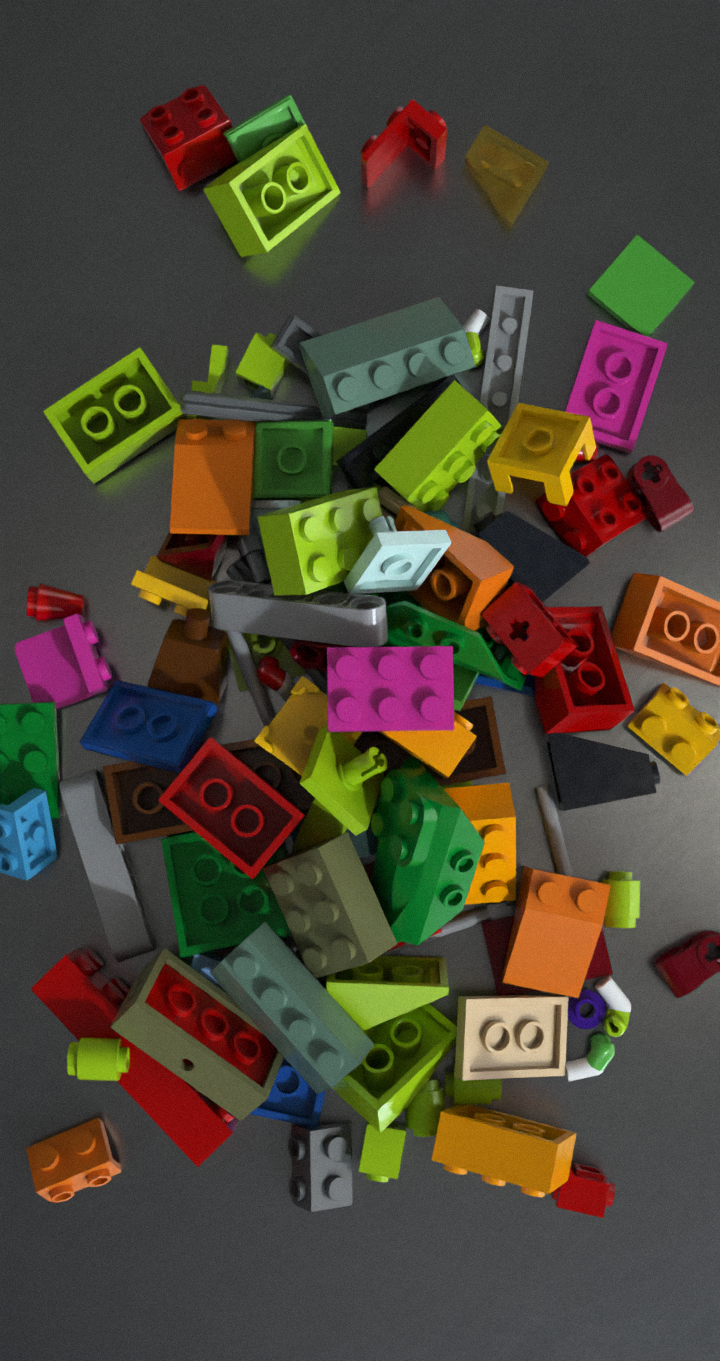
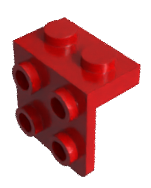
M204 85L185 90L179 97L166 104L153 107L140 119L144 130L161 154L172 181L179 192L237 161L223 134L233 127L232 123Z
M414 99L405 108L399 106L395 109L387 120L386 129L378 137L376 135L371 136L361 149L362 183L369 188L407 146L436 170L445 160L448 129L443 118L433 110L426 111Z
M603 455L570 474L573 494L567 506L550 503L546 492L535 500L563 543L586 557H589L607 542L648 517V511L642 509V501L630 487L627 479L609 455Z

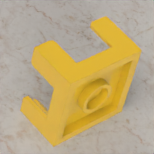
M518 403L487 460L495 490L512 494L514 489L510 475L543 482L548 501L553 504L567 506L573 494V485L569 472L580 450L583 451L584 459L590 460L596 449L591 419L589 416Z
M303 676L291 690L292 695L269 726L266 725L254 740V742L301 776L303 775L318 731L328 725V696ZM363 732L340 733L354 745Z

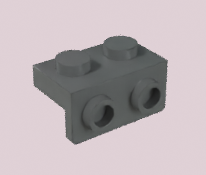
M346 1123L315 1127L299 1124L292 1125L288 1150L292 1159V1177L289 1181V1192L293 1204L309 1212L353 1205L351 1125Z

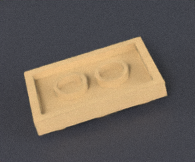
M560 994L458 996L455 1078L466 1081L565 1076L569 997Z

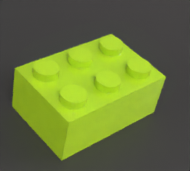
M140 347L43 411L84 474L93 484L176 430L178 419H187L186 415L181 412L180 405Z
M454 380L374 470L421 512H435L447 503L449 493L458 483H463L471 477L476 469L475 464L484 454L492 452L504 428L487 408Z
M377 487L343 490L257 516L274 595H307L341 583L346 579L373 538V534L368 527L375 518L382 516Z

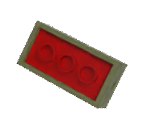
M165 948L139 972L110 1026L114 1031L240 1121L268 1099L284 1056L227 993Z

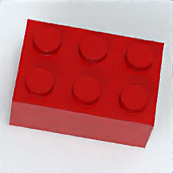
M212 737L205 742L158 799L162 805L251 879L258 875L306 816V813Z

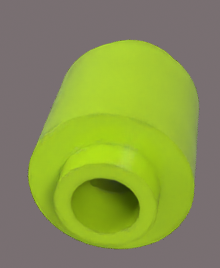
M609 871V878L601 879L602 883L611 885L605 911L604 926L611 928H636V918H640V880L632 879V872Z
M81 1038L79 1042H70L67 1055L68 1075L77 1076L78 1080L119 1081L121 1072L127 1073L129 1070V1047H123L122 1039Z
M453 1064L452 1072H445V1096H453V1105L491 1104L492 1100H501L502 1080L462 1081L455 1078V1064Z
M431 1076L405 1109V1127L412 1129L414 1136H436L440 1113L444 1110V1088L440 1086L439 1077Z

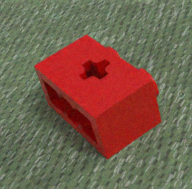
M515 582L481 614L489 624L486 627L487 632L500 645L505 644L513 654L510 657L511 662L524 675L530 674L544 677L578 646L530 587Z

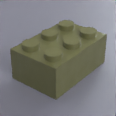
M348 832L294 851L263 868L303 961L315 978L370 963L397 945Z

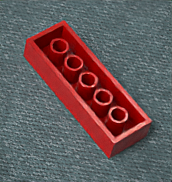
M79 947L66 954L31 988L32 992L78 1041L81 1038L122 1039L123 1047H129L130 1062L128 1072H121L120 1080L117 1082L186 1156L199 1167L233 1134L239 1119L110 1028L130 990L121 980L116 977L111 979L101 969L104 963L92 950L87 949L84 951Z

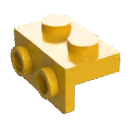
M153 555L144 572L136 571L131 585L140 591L139 598L157 606L160 605L161 601H165L175 606L174 613L186 618V613L191 608H202L211 613L208 587L216 583V581L212 580L210 582L165 564Z
M662 683L657 688L654 696L627 725L628 728L685 776L717 746L720 739V729L716 720L705 712L700 713L689 704L688 698L682 691L675 687L670 688L665 683Z

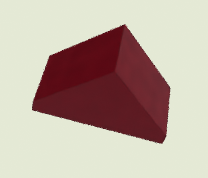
M169 531L156 557L165 564L211 582L225 554L228 535L173 534Z

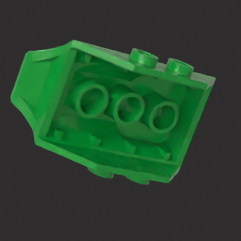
M507 583L504 592L510 588L509 583ZM407 591L369 594L382 597L386 602L388 641L382 646H453L454 664L488 676L521 691L528 674H522L510 660V657L513 655L505 644L500 645L490 636L486 630L487 626L473 631L426 610Z
M414 756L405 760L401 769H391L382 781L377 809L371 819L372 832L377 836L379 844L370 883L396 942H407L418 946L463 910L485 842L461 808Z

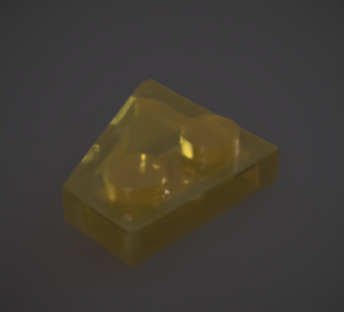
M484 125L465 156V164L505 225L512 228L547 171L550 162Z

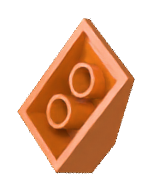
M178 419L174 446L170 533L250 534L253 504L255 421L236 419Z
M408 505L401 506L394 524L397 532L446 530L452 542L417 590L407 592L426 610L473 631L489 625L481 614L503 594L514 566L488 542Z
M634 572L611 634L615 648L720 686V602L662 576Z
M524 866L501 982L579 998L603 926L611 885Z

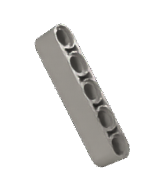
M235 580L219 581L208 587L212 623L216 629L354 647H378L388 641L386 602L382 597L318 590L307 595H274L272 584Z
M95 769L60 781L59 787L115 960L119 963L156 950L153 931L124 843L116 844L107 789L99 770Z

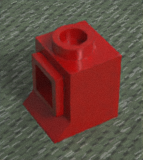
M574 1163L573 1167H570L568 1181L553 1191L552 1199L556 1200L557 1208L603 1218L606 1206L611 1207L613 1204L615 1183L609 1182L599 1168Z

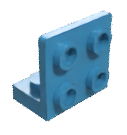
M37 788L31 789L9 805L0 804V873L28 881L58 859L46 791Z

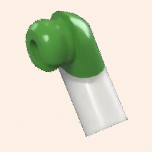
M599 1033L591 1037L590 1045L592 1049L585 1058L566 1062L565 1072L568 1082L603 1073L615 1055V1046L611 1044V1039L607 1034Z

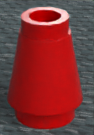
M39 583L38 587L29 586L27 617H36V621L64 619L75 614L82 616L84 595Z

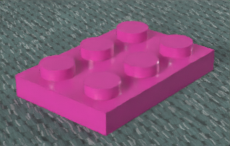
M595 320L565 412L589 416L595 441L631 454L668 343Z
M453 646L327 648L328 732L454 731Z

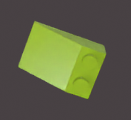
M306 124L300 125L230 168L203 189L241 257L267 253L341 193Z
M380 955L370 963L327 975L326 991L361 1030H366L449 995L446 958Z
M429 1003L369 1029L362 1030L374 1043V1046L355 1069L332 1087L340 1097L379 1133L409 1106L456 1044L457 1026Z

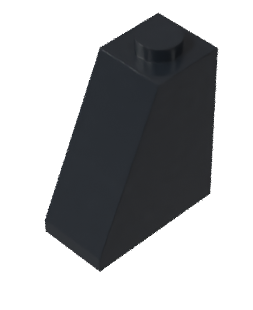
M509 511L495 516L492 512H488L472 525L475 531L471 535L488 542L514 566L508 580L510 587L515 582L526 585L534 591L542 602L590 564L586 556Z
M562 733L544 735L559 810L566 811L657 793L655 784L660 783L659 770L655 761L650 762L649 754Z

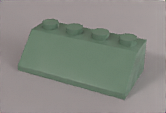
M440 297L298 343L323 418L337 415L476 367L464 328Z
M266 922L257 928L210 972L213 978L316 1094L335 1086L363 1061L374 1046V1043Z

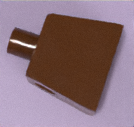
M191 608L186 613V620H172L161 644L148 681V687L203 699L217 704L220 703L228 683L227 634L224 630L209 626L210 613L207 610Z

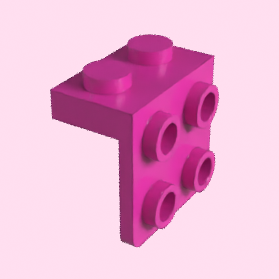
M79 614L64 618L63 622L65 625L22 640L15 645L14 650L33 702L56 701V710L110 690L111 687L108 680L112 678V674L105 657H99L95 643L99 642V638L94 624L91 620L86 621V618Z

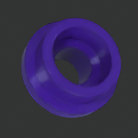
M581 989L579 998L569 997L568 1019L573 1025L580 1029H592L602 1022L606 1010L605 1003L596 992L589 989ZM584 1003H590L593 1006V1012L587 1017L581 1016L579 1013L580 1006Z

